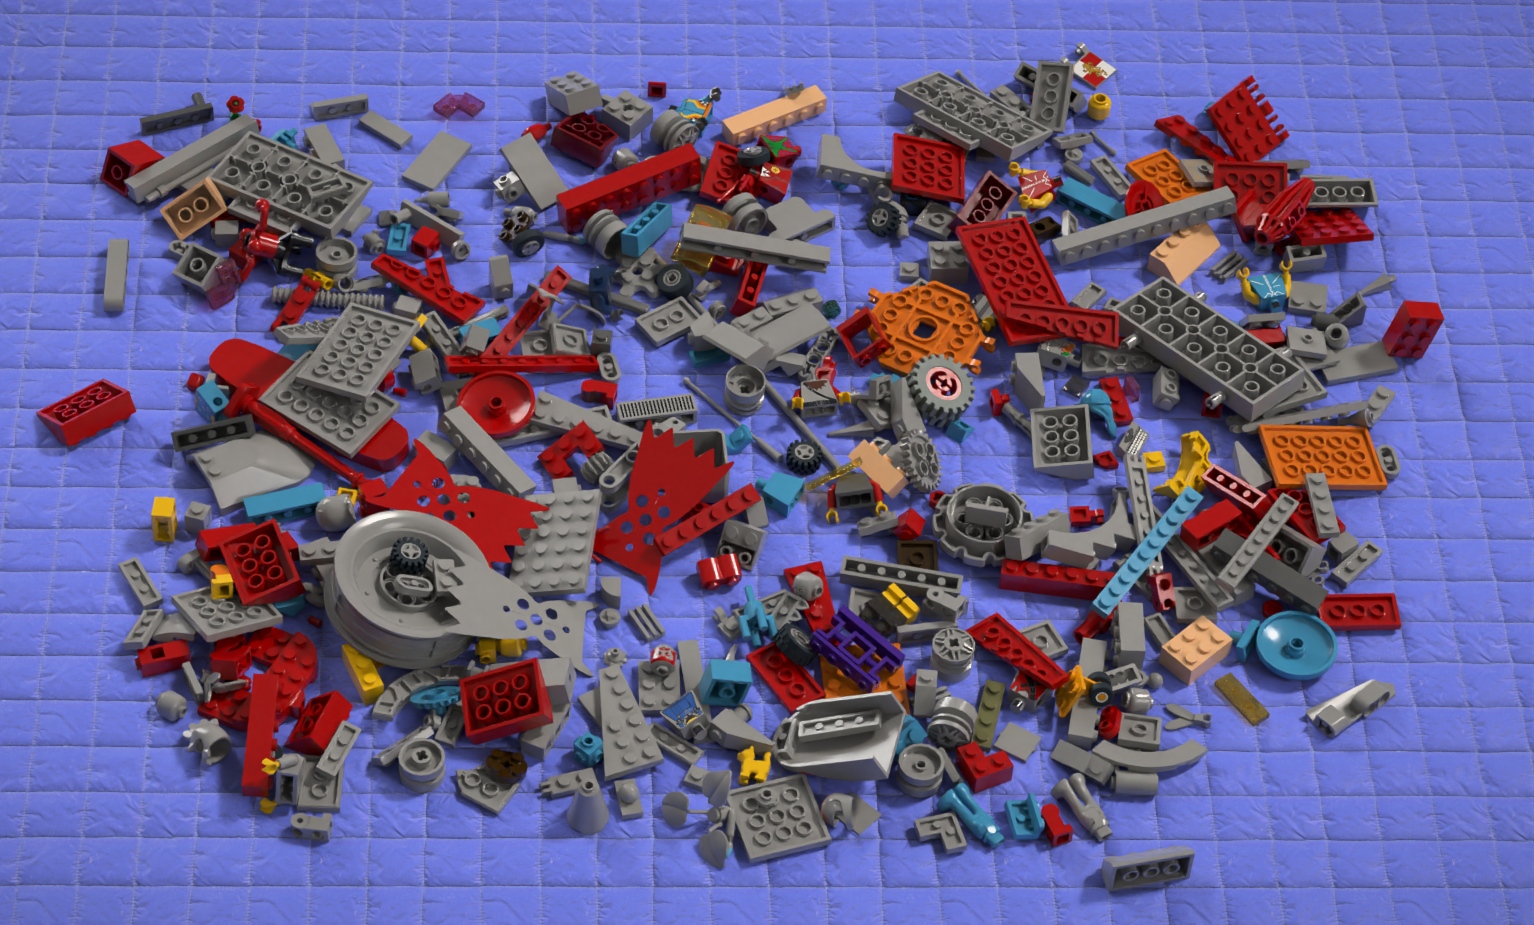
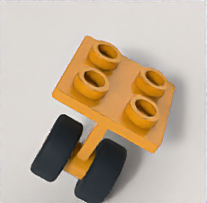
M1076 665L1067 673L1070 681L1055 689L1054 692L1061 718H1065L1083 695H1089L1090 702L1098 707L1109 705L1114 698L1111 681L1106 673L1097 671L1091 673L1086 678L1083 676L1081 666Z

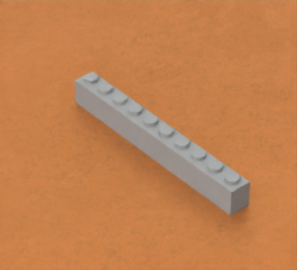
M1225 186L1052 240L1054 255L1060 265L1064 266L1237 212L1235 196L1229 187Z

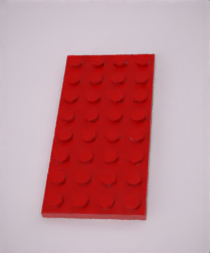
M1026 217L957 226L955 233L1009 346L1066 338V336L1005 320V302L1007 299L1069 306Z

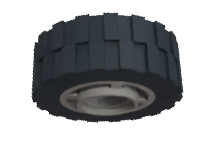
M792 623L784 624L774 636V641L781 652L799 666L807 667L819 654L809 645L810 636Z

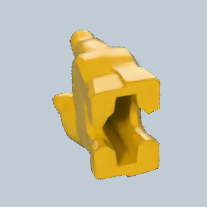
M753 746L739 752L737 760L741 763V773L738 778V784L747 786L749 779H755L757 781L756 784L766 782L771 766V753L766 752L763 756V761L754 760Z

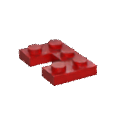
M583 420L539 454L537 458L553 479L570 478L575 473L565 460L580 449L588 459L606 449Z

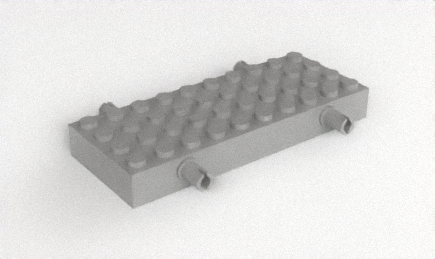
M1162 276L1111 308V312H1119V333L1126 337V339L1120 342L1121 348L1129 351L1138 345L1212 395L1205 399V404L1210 409H1214L1219 404L1224 403L1252 422L1303 387L1305 369L1289 359L1292 357V351L1288 347L1276 351L1205 304L1207 296L1202 291L1191 295Z

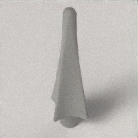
M1384 273L1359 292L1363 297L1372 293L1391 289V283L1397 280L1394 274L1387 276Z
M868 420L848 428L831 431L828 433V436L875 438L874 432L882 430H876Z

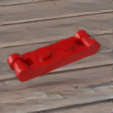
M303 275L299 285L278 318L272 323L270 332L273 333L275 328L281 327L283 323L286 325L299 323L321 289L322 283L310 280L309 276ZM305 288H311L310 292L305 291Z

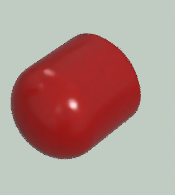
M191 373L186 383L187 389L196 392V389L203 385L205 378L200 374Z

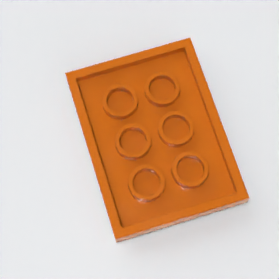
M1166 148L1129 162L1124 169L1136 180L1152 182L1158 188L1164 205L1212 191L1210 187H1193L1179 167V160Z

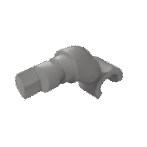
M883 184L877 186L873 192L877 199L872 206L875 203L878 204V202H887L900 211L899 214H901L902 218L899 219L902 221L901 224H898L900 228L895 230V234L899 239L909 238L907 211L896 201H890L893 193L889 187Z

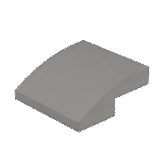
M180 612L165 615L153 635V640L165 643L175 641L176 638L194 641L198 632Z

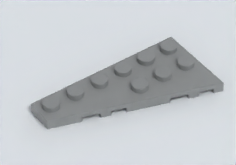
M619 664L600 669L599 687L605 781L663 764L664 757Z

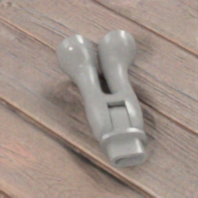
M1075 773L1070 776L1069 780L1065 778L1059 781L1051 789V796L1056 800L1064 798L1069 803L1080 823L1086 830L1090 831L1092 836H1096L1099 842L1112 836L1113 832L1109 828L1110 823L1106 820L1104 812L1093 799L1085 785V776L1082 773ZM1074 791L1080 796L1085 806L1081 804Z

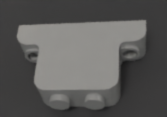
M797 196L766 209L768 221L764 229L770 234L768 237L790 241L798 239L808 242L835 229L836 216L830 210L823 209L815 212L802 198Z

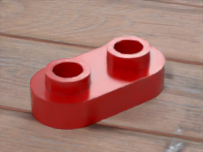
M1107 706L1101 712L1098 733L1105 740L1112 739L1120 730L1122 713L1117 706Z

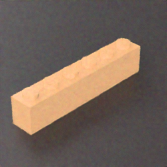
M816 85L808 87L800 92L787 95L722 120V135L733 147L743 144L752 139L759 138L760 135L774 132L825 112L827 97Z

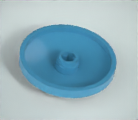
M1300 611L1280 612L1267 618L1259 627L1255 643L1257 654L1268 669L1279 676L1293 680H1310L1322 676L1333 666L1338 652V642L1332 629L1318 617Z

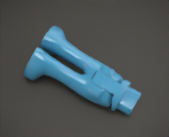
M960 783L954 790L950 789L937 802L936 807L940 811L944 812L949 809L955 811L976 837L984 839L983 842L985 844L989 843L993 848H996L1005 841V838L1000 834L1001 829L996 825L994 819L974 800L970 794L969 787L965 783Z

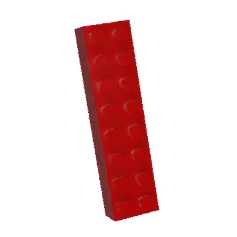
M688 143L556 195L558 220L566 233L571 234L584 229L588 220L601 210H611L617 216L694 186L701 182L700 156L692 144Z

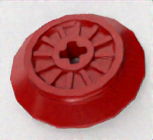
M1137 180L1129 186L1124 202L1126 216H1131L1163 206L1164 202L1158 188L1152 182Z

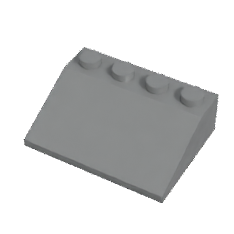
M1089 405L1030 409L1034 471L1073 480L1094 478Z

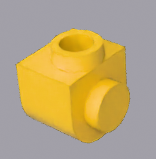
M496 638L479 639V643H475V655H480V664L497 663Z

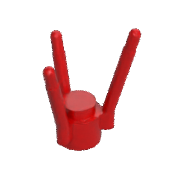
M743 175L739 181H736L716 201V204L723 201L736 188H738L740 193L753 194L754 178L750 175Z

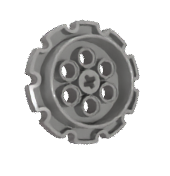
M968 483L954 488L952 495L945 494L941 497L935 507L932 530L934 537L940 539V547L951 557H959L963 560V563L972 566L985 567V565L992 564L996 567L1002 565L1003 558L1007 559L1004 535L1010 533L1014 528L1024 526L1026 522L1034 521V517L1031 511L1026 510L1027 503L1015 492H1007L1004 490V487L991 483L978 485ZM990 496L991 506L1009 508L1005 529L965 522L967 504L972 502L986 505L987 498Z

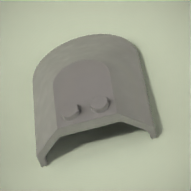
M266 429L258 430L252 436L226 441L186 455L187 463L189 465L196 463L211 486L221 516L244 508V498L299 486L311 476L312 470L316 465L314 457L295 444L284 441L283 438L272 434Z

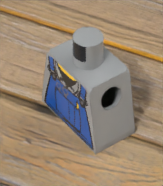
M690 690L660 711L667 726L683 739L689 740L695 736L697 740H702L706 737L707 731L705 728L710 723L693 690Z

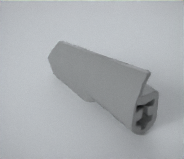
M1371 679L1306 710V715L1327 737L1334 738L1362 715L1368 717L1393 698L1396 694L1394 684Z

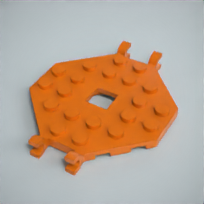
M938 281L928 282V285L921 287L915 285L903 288L901 292L893 294L891 292L881 293L874 288H871L868 292V295L871 296L869 302L876 304L872 312L876 315L893 346L877 357L878 363L882 368L906 377L922 357L926 356L928 358L930 354H935L937 358L939 354H943L944 359H948L950 356L954 358L953 362L955 364L958 361L963 364L960 367L961 369L968 368L971 373L978 376L981 372L979 367L981 361L972 359L980 346H983L991 354L996 349L994 345L996 339L984 336L979 326L969 294ZM920 323L936 328L930 338L923 339L913 334ZM873 324L866 328L871 343L880 339Z

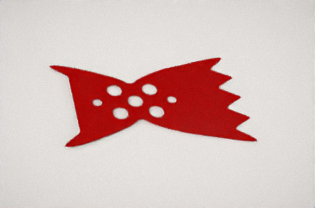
M649 419L643 431L631 472L628 490L629 510L604 526H609L610 530L595 535L593 551L646 577L649 594L652 595L657 584L662 555L654 542L651 545L645 544L643 536L646 533H653L657 537L663 533L664 527L683 517L723 478L733 466L734 461L715 468L713 448L695 457L693 438L674 447L673 428L654 437L652 423ZM659 489L665 490V494L663 496L658 495ZM640 495L648 497V504L645 507H639L636 504V500ZM662 506L670 509V515L667 518H661L658 515V510ZM643 514H649L652 518L651 523L647 526H643L639 522ZM626 521L633 524V530L630 533H623L621 531V525ZM627 544L633 545L631 551L626 550Z
M415 438L414 444L418 455L387 493L382 497L365 498L369 503L386 508L416 511L425 514L431 513L435 517L452 524L464 532L478 546L491 569H493L491 562H512L504 546H525L517 529H538L530 512L550 510L541 504L496 490L454 485L450 474L423 443ZM436 478H441L445 484L442 488H435L432 485V481ZM419 481L421 485L420 487H414L413 483ZM460 493H467L470 496V501L461 503L458 500V495ZM446 494L450 497V502L442 505L438 502V496ZM421 496L428 497L430 499L429 505L420 506L417 502L418 498ZM446 511H453L456 514V518L452 521H447L444 519L443 514ZM473 512L475 516L473 518H469L467 516V513Z

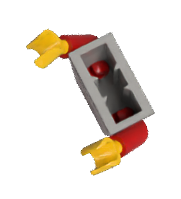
M810 373L806 376L807 381L801 382L800 389L795 391L791 399V409L800 408L801 418L836 415L838 402L840 405H843L844 402L851 403V397L849 392H840L833 385H830L829 380H818L817 374Z

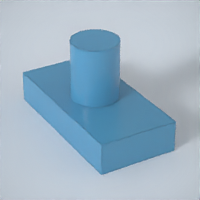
M1252 619L1244 633L1233 630L1230 632L1229 636L1233 639L1232 643L1237 644L1238 661L1246 662L1254 649L1260 621Z

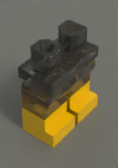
M892 583L886 591L867 601L858 617L865 623L870 622L873 625L872 628L887 639L891 634L896 633L897 626L913 623L918 616L920 608L909 597L905 598L906 594L896 584Z

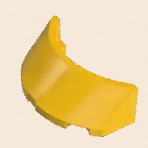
M1198 430L1181 435V459L1178 470L1173 479H1168L1165 484L1154 487L1153 492L1177 499L1188 485L1199 494L1203 491L1205 484L1201 476L1212 465L1208 460V453L1211 449L1208 441Z

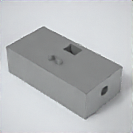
M571 657L538 660L551 705L571 703L577 676ZM518 662L491 664L489 671Z

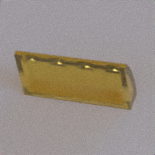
M695 204L687 223L727 230L732 216L710 206ZM679 238L670 258L703 277L709 270L715 255L680 249Z

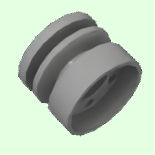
M672 109L662 113L656 119L650 131L652 142L664 148L666 152L691 143L694 147L699 135V129L696 125L692 124L689 120H685L681 114Z
M601 210L595 213L586 223L583 230V238L593 248H596L597 252L605 259H615L617 252L622 250L621 233L628 225L620 221L619 217L614 215L611 210Z
M751 364L736 365L728 371L725 381L724 403L732 413L740 416H749L762 408L766 385L764 373L758 367Z
M946 628L935 635L932 641L930 670L938 671L937 678L947 683H956L963 681L970 675L975 652V642L972 636L959 628Z
M957 697L939 699L927 728L928 740L934 746L944 748L945 751L957 752L958 747L969 744V739L977 720L978 714L976 709L969 702Z

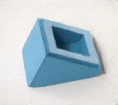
M959 419L950 422L946 436L958 443H962L975 429Z

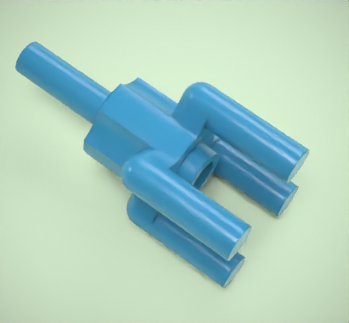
M747 585L744 587L747 603L743 609L744 615L739 616L738 621L743 640L749 641L752 639L754 649L758 650L762 648L758 629L763 632L769 629L770 637L773 641L778 631L774 617L765 614L762 602L755 600L752 586Z

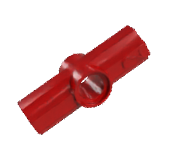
M1091 610L1086 620L1073 631L1076 642L1082 645L1083 637L1093 639L1099 633L1104 634L1107 632L1113 622V611L1104 619Z

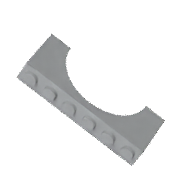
M822 133L818 144L816 177L874 190L881 184L891 189V171H874L857 164L845 153L840 137ZM891 190L893 194L901 195V192Z

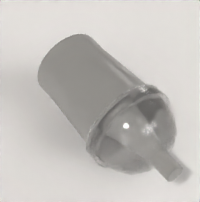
M425 191L420 194L419 199H414V202H419L421 207L427 209L434 208L431 207V204H438L441 207L450 206L449 191Z

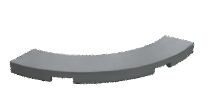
M441 665V667L414 670L391 683L388 689L380 695L374 706L372 718L392 722L400 705L413 694L435 686H460L459 679L466 678L468 666Z
M1104 739L1092 749L1091 753L1111 763L1113 766L1117 764L1128 767V770L1164 772L1175 770L1177 767L1185 764H1193L1204 757L1208 749L1190 739L1173 749L1159 752H1140L1119 747Z

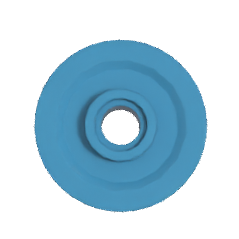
M456 686L430 688L412 695L410 702L415 708L430 709V713L433 709L436 711V714H443L447 712L450 704H455L461 700L460 687Z

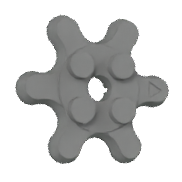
M649 247L639 257L622 254V250L617 252L615 260L620 264L618 269L625 268L627 272L622 273L626 279L616 281L613 278L612 283H619L622 286L619 295L631 299L635 292L644 291L651 298L660 296L661 291L656 285L657 276L668 264L657 265L654 263V260L657 258V252L654 248ZM637 270H639V272H642V274L640 275H634V273L637 272Z

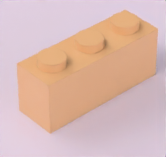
M864 439L848 457L867 476L877 482L880 488L893 499L909 483L905 478L906 473L899 466L895 469L891 465L893 461L886 454L882 456L878 453L880 448L875 443L871 442L869 444Z

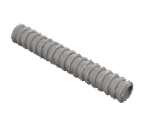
M274 286L271 292L272 303L278 302L281 304L284 302V304H287L295 288L289 289L286 287L283 289V287L277 288V286ZM321 290L311 305L313 304L314 307H317V305L323 307L325 305L326 308H329V306L335 308L337 306L338 309H341V307L346 309L349 303L352 302L383 311L385 297L384 295L380 297L378 294H375V296L369 294L367 296L366 293H363V295L357 293L355 295L354 292L351 294L345 292L343 294L341 291L339 293L336 291L331 293L329 290L327 292Z

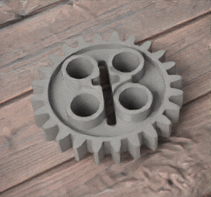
M914 429L907 431L906 434H903V438L900 439L902 444L899 445L902 450L899 454L903 458L900 462L904 463L902 469L906 470V477H910V484L914 483V488H918L919 492L923 491L925 493L936 490L939 487L938 483H941L940 477L943 476L940 472L943 468L939 465V462H941V459L938 458L939 452L935 450L936 444L932 445V438L928 439V434H924L923 430Z

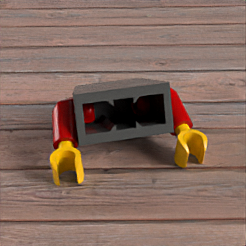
M850 471L846 475L839 476L837 483L833 484L827 492V508L829 511L826 514L828 523L830 524L829 520L831 517H835L836 524H838L839 517L835 509L844 510L874 506L877 503L876 516H879L880 510L888 511L887 506L882 503L884 499L880 485L872 479H868L866 473Z

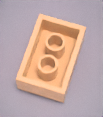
M1202 615L1161 647L1158 662L1189 686L1230 654L1233 639Z

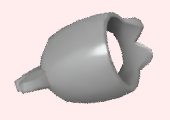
M201 719L199 724L191 723L189 730L183 732V738L190 741L187 752L196 751L201 753L204 763L209 767L213 763L224 759L231 750L232 741L229 735L219 727L218 719H212L211 721Z

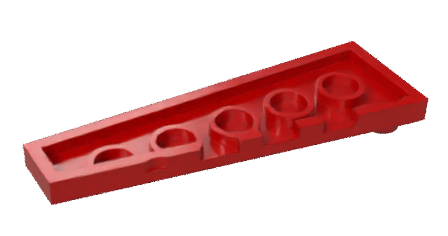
M1180 115L1157 119L1154 123V127L1169 137L1175 136L1180 139V144L1184 147L1189 146L1195 149L1194 153L1199 157L1208 158L1211 165H1213L1214 161H1237L1236 158L1228 155L1222 147L1214 144L1208 136L1203 135L1195 126L1190 125Z
M1007 299L1005 302V320L1113 350L1118 348L1119 312Z

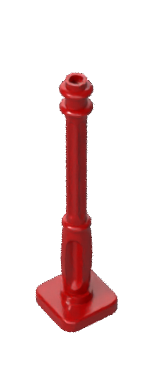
M241 383L224 409L223 415L227 418L252 414L253 420L261 427L283 438L284 441L295 444L349 481L354 489L359 488V485L373 480L366 479L363 472L357 473L298 433L295 427H292L276 412L256 402L255 398L260 388L254 383Z

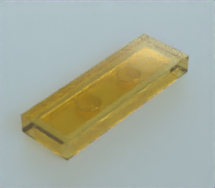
M858 457L804 484L807 491H810L862 465L863 462Z
M1231 672L1215 681L1214 686L1253 727L1269 718L1270 713Z

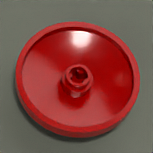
M494 370L479 374L467 382L459 393L457 407L461 406L492 439L511 436L522 430L531 421L535 413L536 399L532 386L525 378L510 371Z

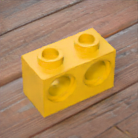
M155 497L151 512L154 541L174 543L178 526L175 498Z

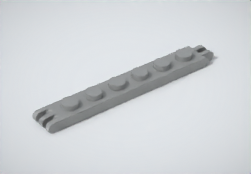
M1356 400L1253 420L1252 422L1231 425L1229 431L1232 433L1248 432V434L1258 433L1259 424L1296 425V422L1302 421V424L1312 423L1315 418H1320V420L1332 419V415L1338 414V417L1348 416L1351 411L1366 409L1368 403Z
M1124 454L1123 461L1137 544L1139 546L1154 528L1156 522L1145 458L1142 455H1139L1137 458V455L1132 454L1130 459V454ZM1161 551L1144 571L1146 576L1163 572Z

